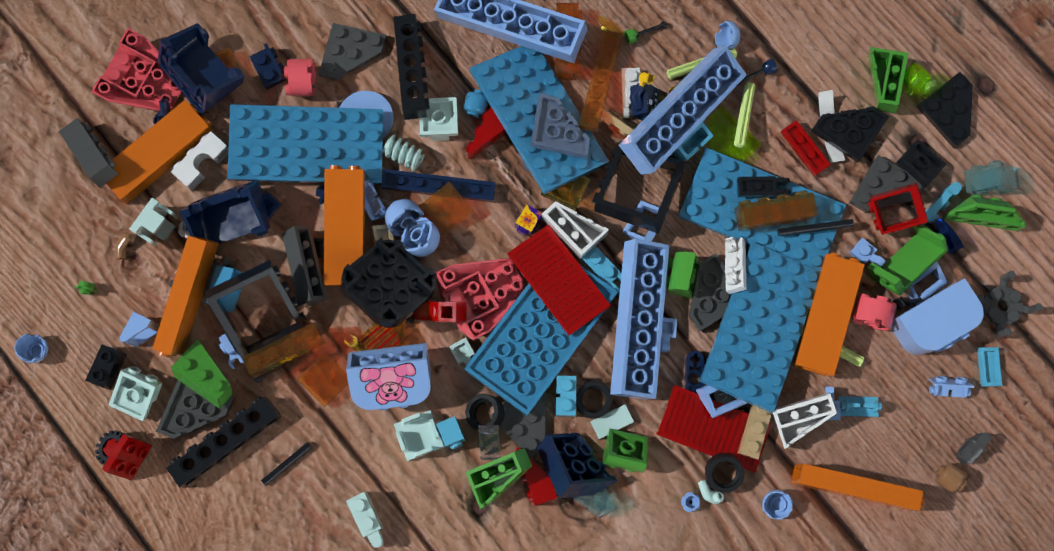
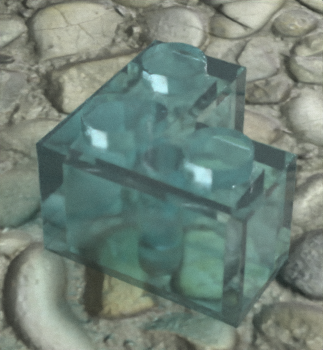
M1000 160L991 161L986 166L975 165L970 170L964 171L966 192L969 194L980 195L993 191L1004 194L1020 190L1017 168L1010 166L1008 163H1002Z

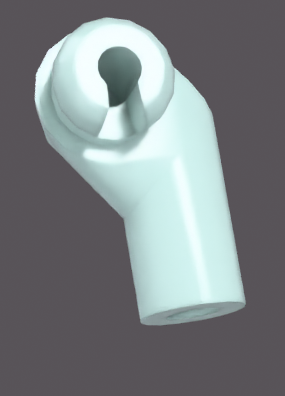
M707 479L697 482L704 500L713 504H719L724 500L723 493L710 489Z

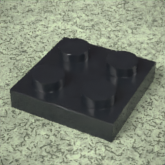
M919 139L896 162L924 187L946 165L942 159Z

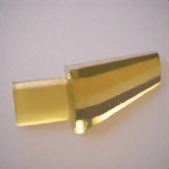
M604 15L597 19L602 25L600 27L601 30L618 38L624 35L612 21H607Z

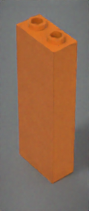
M186 100L181 102L112 159L117 165L114 168L118 175L106 184L126 205L181 160L191 148H195L202 136L210 131L213 133V130L210 128L211 122L205 116L201 118L198 114L199 111L192 103L189 104Z
M332 165L330 169H324V285H341L343 269L347 264L351 265L365 253V170L361 169V166H349V169H341V166Z
M187 237L152 348L159 351V355L170 357V355L177 356V354L185 352L219 243L202 237Z
M830 253L824 256L793 367L830 378L835 375L865 265L860 263V260L855 258L844 259L837 253Z
M808 464L794 465L791 480L793 485L906 511H920V508L924 505L925 498L921 490Z

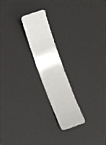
M833 90L819 92L820 117L822 114L835 113ZM824 141L830 162L845 161L841 151Z

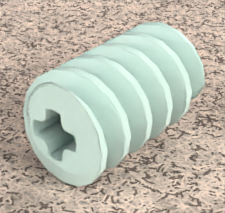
M393 134L387 140L382 154L385 153L387 158L392 156V160H398L400 165L405 163V167H411L413 172L417 171L425 156L424 154L421 155L422 149L419 148L415 152V145L408 148V141L402 145V138L400 137L395 141L396 135Z

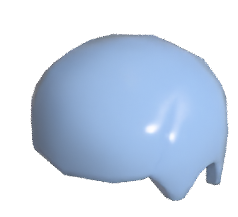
M728 20L719 25L721 30L715 34V43L718 48L727 46L728 49H732L740 41L738 25Z
M24 334L17 339L14 350L15 354L22 361L38 363L47 356L49 347L48 342L43 337H40V335Z
M773 489L763 497L762 508L771 519H784L792 512L793 501L787 492Z

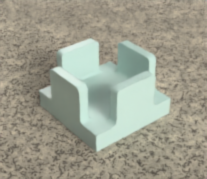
M457 97L429 98L430 109L427 110V117L419 118L420 137H430L431 141H449V136H458Z
M151 198L129 230L157 247L158 244L150 239V237L155 235L161 240L166 241L175 229V225L167 221L165 216L169 214L177 219L178 215L154 198Z
M431 410L406 417L394 424L398 442L407 461L444 448Z

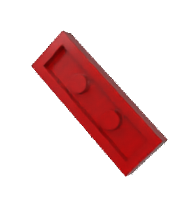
M797 120L781 130L780 133L814 177L831 165Z

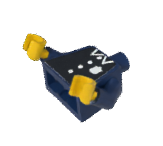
M645 72L639 75L640 83L630 86L629 98L632 116L641 121L667 96L666 92L650 85L655 77ZM675 86L669 89V93L675 88Z

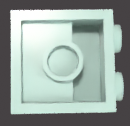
M130 366L120 371L109 406L141 421H145L152 403L157 400L162 383L158 381L157 376L147 374L146 376L140 373L141 369L138 367Z

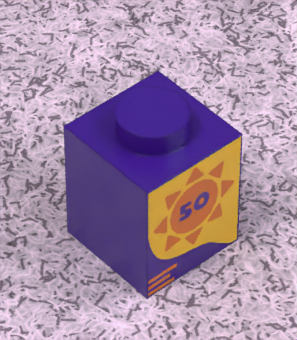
M526 204L515 222L516 231L524 236L527 234L531 236L541 221L542 212Z

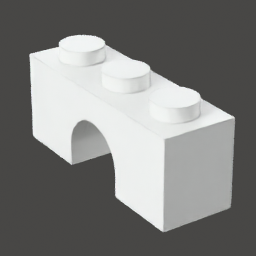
M210 131L202 136L195 148L193 147L187 152L186 157L182 161L174 165L171 173L193 191L205 179L199 172L200 162L204 159H212L219 164L228 155L229 148Z

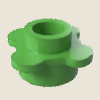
M79 281L78 286H74L75 289L79 290L80 294L91 295V292L97 293V290H94L95 284L91 282Z

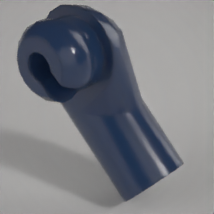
M168 99L159 100L161 110L153 118L154 124L171 111Z

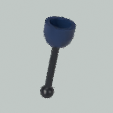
M772 58L765 61L761 70L745 76L741 82L763 72L767 75L778 72L775 61Z

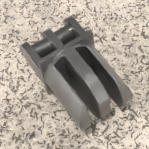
M985 432L978 433L974 437L965 438V443L956 453V459L963 464L974 463L983 452H987L984 447L991 440V435Z

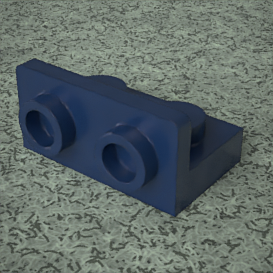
M266 43L264 44L265 49L249 57L265 89L268 90L286 81V78L283 75L284 67L282 63L278 64L276 61L278 55L274 47L269 48Z

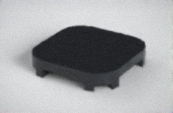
M381 238L351 265H346L341 278V288L345 295L373 322L379 326L391 328L402 324L432 297L436 288V280L433 270H427L402 247V241L398 239L396 241L390 239L383 240Z

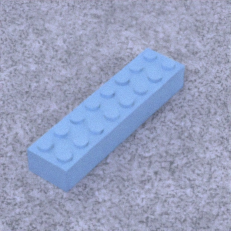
M438 0L434 9L439 19L571 63L575 62L588 30L584 20L522 0Z
M727 46L712 49L619 144L641 175L654 173L744 79L746 73Z
M637 238L624 242L610 395L643 400L656 399L669 245Z

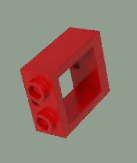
M917 183L872 195L871 201L868 202L870 212H874L876 219L873 220L876 231L880 230L881 235L928 222ZM910 191L918 217L885 226L878 200Z

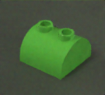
M676 252L674 258L670 257L668 268L672 269L671 275L666 278V287H668L667 291L669 293L692 299L700 264L696 253Z
M609 429L604 447L603 464L610 468L619 467L629 472L643 473L647 466L648 437Z

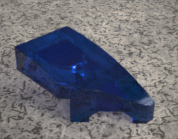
M942 218L935 220L939 230L936 233H940L946 238L950 254L964 248L960 238Z

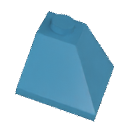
M217 265L209 289L243 272L234 268ZM242 288L219 299L226 311L234 312Z

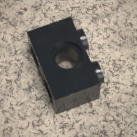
M102 344L85 381L111 390L127 354Z

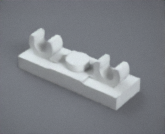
M729 237L725 239L726 292L728 294L747 289L746 245L743 237L738 239Z

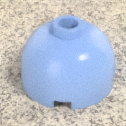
M400 199L392 202L386 210L385 222L389 231L394 236L400 237L405 228H410L413 225L411 222L417 218H422L424 213L414 201Z
M420 217L411 222L413 225L410 228H405L401 241L403 242V247L414 256L425 257L433 253L438 247L440 233L434 223L427 218Z

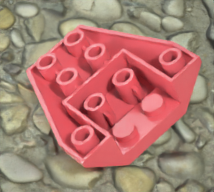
M127 28L119 42L117 52L103 76L98 78L91 93L108 102L155 111L161 110L159 100L168 99L172 111L182 92L160 67L158 62L159 51L146 37L130 28Z
M510 258L454 264L435 273L440 297L443 301L467 302L466 321L455 323L459 330L472 340L489 333L500 322L526 288L523 279Z

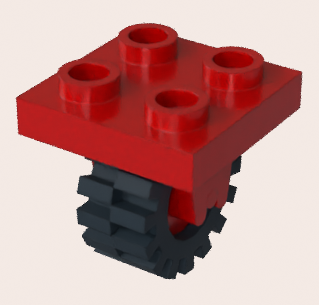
M111 430L109 433H104L105 438L100 437L99 441L101 443L96 444V447H99V449L95 450V453L99 454L96 458L104 465L102 470L109 474L132 480L143 460L147 457L152 445L120 431Z

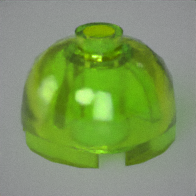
M914 61L905 70L903 84L906 88L904 91L910 97L915 95L919 98H926L933 95L941 87L936 79L932 81L931 74Z

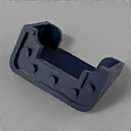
M197 23L160 40L158 62L162 70L200 113H205L238 88L244 81V75L240 69L236 67L228 69L208 46V32Z
M258 180L199 199L179 211L190 236L202 237L219 244L250 233L252 235L256 234L259 237L268 233L270 228Z

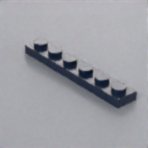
M383 169L381 189L487 202L494 201L496 182L389 169Z

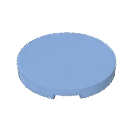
M359 91L348 96L339 108L383 109V139L391 132L394 123L393 110L389 102L379 93Z

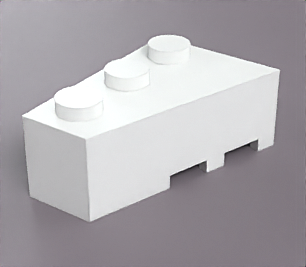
M557 201L542 213L541 219L552 228L555 234L580 260L609 233L608 228L594 223L593 220L577 214L574 210Z
M830 392L775 408L773 412L784 449L837 414Z

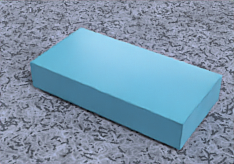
M999 347L977 348L981 387L1003 386Z

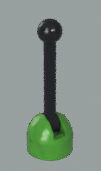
M662 21L659 25L639 32L635 29L625 30V40L628 45H631L638 41L639 35L659 28L665 29L667 23Z

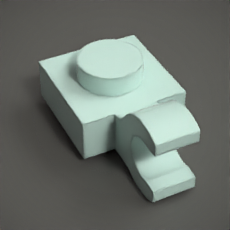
M466 337L449 346L458 364L464 362L467 365L475 355Z

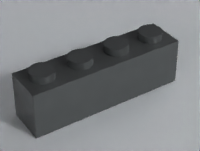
M76 118L61 129L59 133L89 179L101 188L118 175L114 168L117 165L110 157L107 158L106 155L109 153L102 145L99 146L101 141L94 133L91 134L93 129L87 122L82 123Z
M293 226L282 233L297 301L299 307L316 305L326 300L327 296L311 227Z

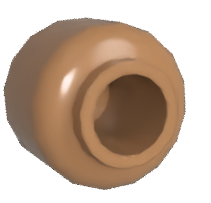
M948 463L946 466L942 464L935 473L938 475L937 483L949 492H960L968 481L966 472L954 463Z

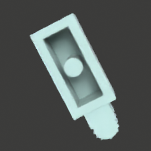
M362 492L346 502L362 537H368L374 548H380L384 544L383 535L380 530L384 527L368 493Z

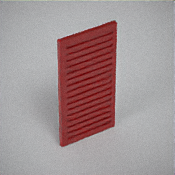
M546 225L507 253L508 257L568 336L611 307L549 225Z
M674 385L656 435L710 456L719 453L731 454L740 461L743 469L756 473L772 423L769 422L759 459L738 454L749 414L733 409L712 418L697 393ZM712 400L714 408H718L722 405H725L715 400Z

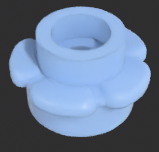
M688 492L681 498V505L684 506L683 509L685 511L691 512L699 509L700 498L698 495Z

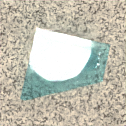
M606 488L590 496L571 497L598 518L617 509Z

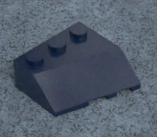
M580 433L547 434L537 447L559 498L590 496L618 481L614 475L610 476L605 470L607 466L595 458L593 455L594 450Z

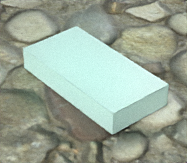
M626 405L590 421L598 439L607 436L609 429L619 430L634 422Z

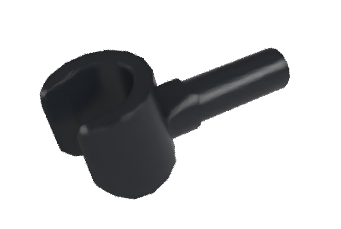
M901 296L893 300V302L897 304L898 309H901L910 304L922 302V298L904 301Z

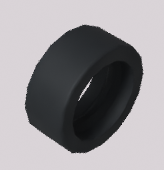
M589 381L578 389L576 407L583 416L596 419L604 416L610 410L612 395H610V389L605 384L599 381ZM591 388L600 390L605 396V404L598 411H589L582 403L583 394Z
M483 393L471 398L467 404L465 415L468 424L473 429L482 431L495 426L488 431L492 432L502 424L505 411L502 402L498 398ZM487 401L493 405L494 414L490 422L483 425L477 421L476 412L480 404Z
M719 453L708 460L705 466V476L709 485L714 490L721 493H730L741 486L744 480V469L735 456L728 453ZM729 462L734 465L736 476L730 483L721 484L714 479L713 470L718 463Z

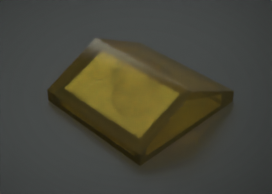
M582 176L546 194L541 192V196L554 202L557 201L576 211L591 179Z

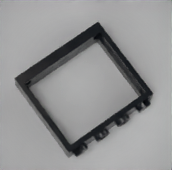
M615 146L612 153L613 161L608 162L605 170L607 175L601 178L599 184L601 189L593 197L592 202L595 203L594 211L659 234L682 177L686 162L668 157L660 166V168L672 171L673 175L655 218L604 200L622 155L626 156L620 146Z
M271 260L205 291L208 304L243 361L307 331L306 323L308 320L304 312H299L297 299L295 296H290L289 291L291 290L286 280L282 282L280 278L282 275L277 265L273 266ZM270 275L296 323L247 346L219 299Z

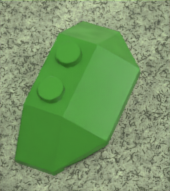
M981 195L970 196L943 216V220L1011 231H1020L1026 228V222L1009 202H1004L1000 198L985 199Z

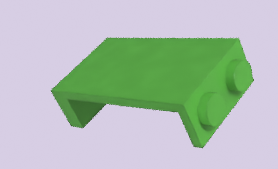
M925 225L913 226L916 234L881 267L872 262L867 267L870 277L880 285L901 296L948 251L946 238L940 233L931 231Z

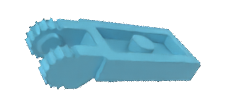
M953 182L946 187L927 208L926 213L930 224L938 217L936 214L938 210H943L950 203L948 199H952L960 193L962 189L960 183Z
M595 246L581 260L599 279L618 291L617 296H619L620 289L612 282L616 279L621 282V272Z

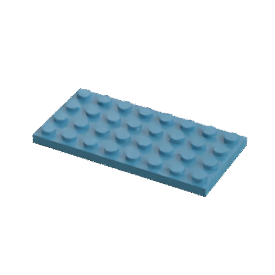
M520 46L470 67V73L543 194L608 164V158L541 52ZM539 94L558 97L563 103L562 106L568 113L570 112L578 122V127L583 133L588 135L590 143L586 159L530 147Z
M230 104L228 181L258 180L264 182L324 183V169H330V166L336 165L341 166V169H349V166H361V169L365 170V181L369 180L373 184L382 183L383 109Z
M705 148L678 217L728 238L734 237L738 239L743 237L747 246L751 242H755L820 271L824 256L829 253L837 229L778 236L777 229L840 221L846 204L792 182L787 185H777V189H789L791 195L738 197V177H767L775 175Z
M751 242L746 253L747 289L731 294L699 382L773 413L813 300L820 271L755 242Z
M582 267L610 304L618 291ZM528 284L464 370L528 416L604 311L568 336L530 284Z

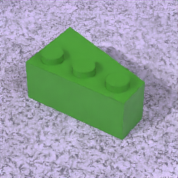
M870 47L868 60L876 108L880 111L896 113L900 102L909 53Z
M198 339L171 367L176 379L219 409L233 395L231 385Z
M525 448L465 472L480 510L492 504L532 467Z

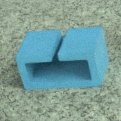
M702 122L672 155L677 160L687 161L699 150V147H702L713 137V134Z
M557 376L556 395H560V397H556V417H575L576 376Z
M455 416L436 424L445 447H450L454 450L463 446L462 442L466 440Z

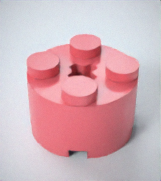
M314 59L287 60V66L284 67L285 78H288L286 95H291L292 97L315 96L316 88H312V85L316 82Z
M860 293L857 298L852 321L861 326L864 322L871 329L891 330L897 304L888 301L889 298L884 296L870 298V295Z

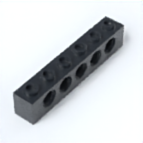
M416 14L393 16L404 120L426 118L430 104L429 98H425V94H428L427 82L423 81V78H427L426 68L422 67V63L425 62L424 51H420V47H423L422 36L418 34V32H422L421 22L417 21Z
M258 397L247 410L244 408L235 414L236 418L223 422L219 426L220 429L218 431L205 435L202 438L204 441L200 444L190 446L186 450L187 453L185 455L172 459L170 461L171 465L166 469L178 487L185 488L280 419L282 416L270 399ZM255 412L260 414V419L257 422L252 420V415ZM242 423L244 430L242 433L237 434L236 427ZM225 435L227 443L221 446L220 438ZM209 447L211 454L205 458L203 455L204 449ZM190 459H193L194 467L189 470L187 463Z

